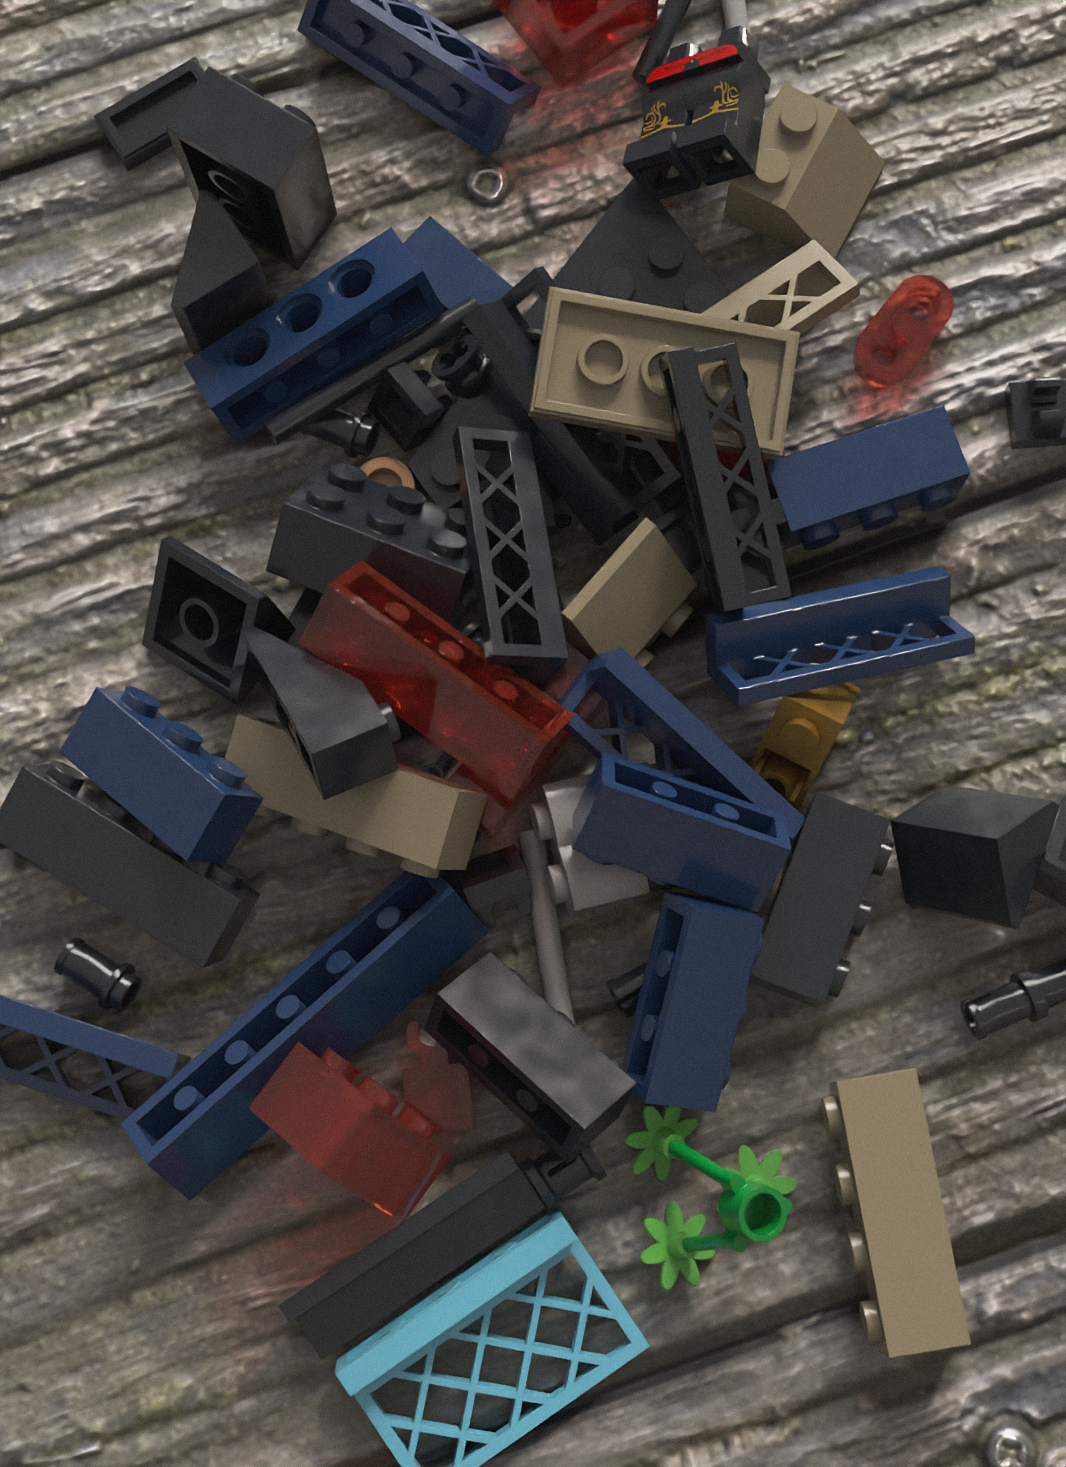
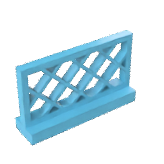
M558 1208L554 1212L548 1210L337 1356L335 1374L350 1397L354 1395L401 1467H421L415 1458L419 1432L457 1438L453 1462L446 1467H479L650 1346ZM570 1254H573L585 1272L580 1301L544 1295L548 1270ZM537 1278L534 1293L520 1290ZM593 1286L607 1306L590 1303ZM505 1299L531 1303L525 1340L488 1333L492 1308ZM541 1305L578 1312L571 1348L534 1342ZM588 1314L616 1319L628 1337L626 1341L606 1355L581 1350ZM481 1317L479 1331L464 1329ZM449 1338L475 1342L476 1347L469 1379L431 1372L436 1347ZM485 1344L523 1351L516 1387L478 1380ZM532 1353L569 1360L564 1384L552 1393L525 1389ZM425 1356L423 1370L408 1368ZM578 1362L591 1364L576 1375ZM393 1377L420 1382L413 1418L385 1413L372 1392ZM429 1384L467 1391L460 1426L422 1419ZM476 1392L513 1399L509 1423L496 1432L469 1428ZM523 1401L536 1403L520 1414ZM396 1428L411 1430L408 1446ZM466 1440L479 1442L478 1445L464 1454Z

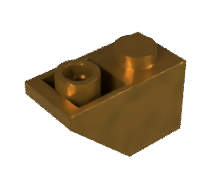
M848 682L783 696L749 764L758 775L797 811L837 738L860 689Z

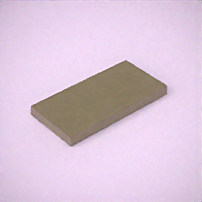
M550 286L547 293L528 416L676 442L658 361L667 351L694 346V350L697 351L736 342L761 458L778 460L783 454L800 332ZM723 361L698 366L705 400L716 407L729 388ZM731 400L724 412L736 419ZM717 421L712 429L716 450L741 454L743 450L739 434Z

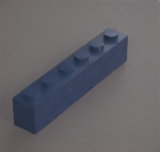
M404 871L121 1123L123 1129L145 1163L187 1199L192 1200L489 932L456 891L440 875L438 878H429Z

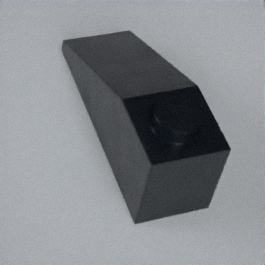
M255 626L242 631L255 677L324 800L398 770L392 742L401 739V733L394 713L386 701L377 705L363 681Z

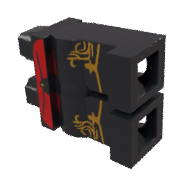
M739 25L722 31L718 47L702 51L699 45H693L688 42L670 48L666 64L647 70L645 85L650 91L645 94L642 103L644 123L640 140L627 144L622 165L653 201L700 189L702 181L706 186H711L756 172L765 108V94L769 93L771 78L759 64L758 44L745 27ZM726 149L733 160L719 163L720 156ZM673 165L680 175L674 178H667L669 169Z

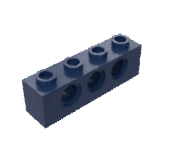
M391 227L183 363L213 413L238 445L263 429V424L389 347L444 311V308L424 271Z

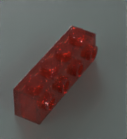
M362 560L327 585L299 642L322 661L363 681L367 690L378 704L386 701L393 713L425 735L430 743L448 752L475 772L484 783L498 789L511 800L541 771L575 716L506 665L487 664L483 648Z

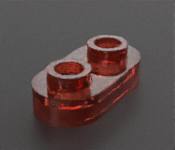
M915 275L902 281L860 334L853 352V365L862 380L875 387L889 388L902 383L914 370L944 331L953 312V296L949 288L941 280L929 275ZM921 307L927 311L929 318L924 320L915 319L911 316L909 309ZM878 352H885L892 357L894 363L889 366L879 365L874 360L873 355Z

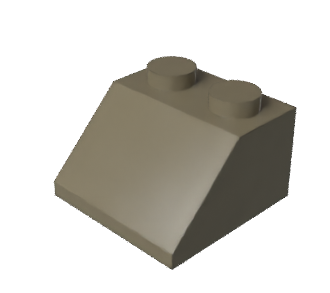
M783 83L762 122L756 172L732 179L729 182L724 217L796 251L815 239L836 259L878 180L885 162L839 108Z
M647 517L561 613L568 658L582 670L594 655L617 647H621L646 669L655 657L647 649L662 632L670 639L673 638L695 611L688 602L697 587V583L658 527Z

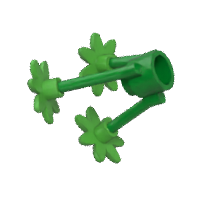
M645 1104L641 1110V1116L647 1130H634L627 1133L624 1138L627 1145L640 1149L633 1158L631 1171L634 1174H640L652 1164L655 1176L659 1180L664 1181L669 1174L671 1159H678L719 1183L724 1189L716 1209L719 1212L722 1224L726 1227L725 1233L698 1236L704 1226L705 1216L703 1214H695L683 1223L679 1204L674 1200L669 1201L666 1205L664 1213L665 1224L652 1217L643 1220V1228L646 1233L658 1243L646 1248L640 1254V1261L644 1264L662 1262L659 1272V1283L663 1289H669L673 1286L679 1272L689 1285L696 1287L699 1286L701 1279L694 1259L704 1260L712 1258L717 1249L728 1248L741 1253L746 1250L750 1239L756 1242H768L779 1235L784 1229L787 1214L791 1212L793 1206L792 1202L782 1195L794 1191L798 1186V1182L790 1177L775 1176L782 1161V1154L779 1150L771 1151L758 1165L757 1159L750 1147L741 1145L738 1149L740 1171L719 1166L685 1143L684 1138L697 1128L698 1119L694 1117L679 1119L681 1108L664 1106L660 1115L653 1106Z

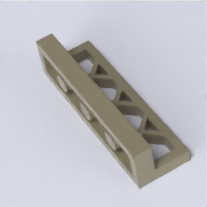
M813 239L701 314L800 332L801 335L860 296L859 283Z

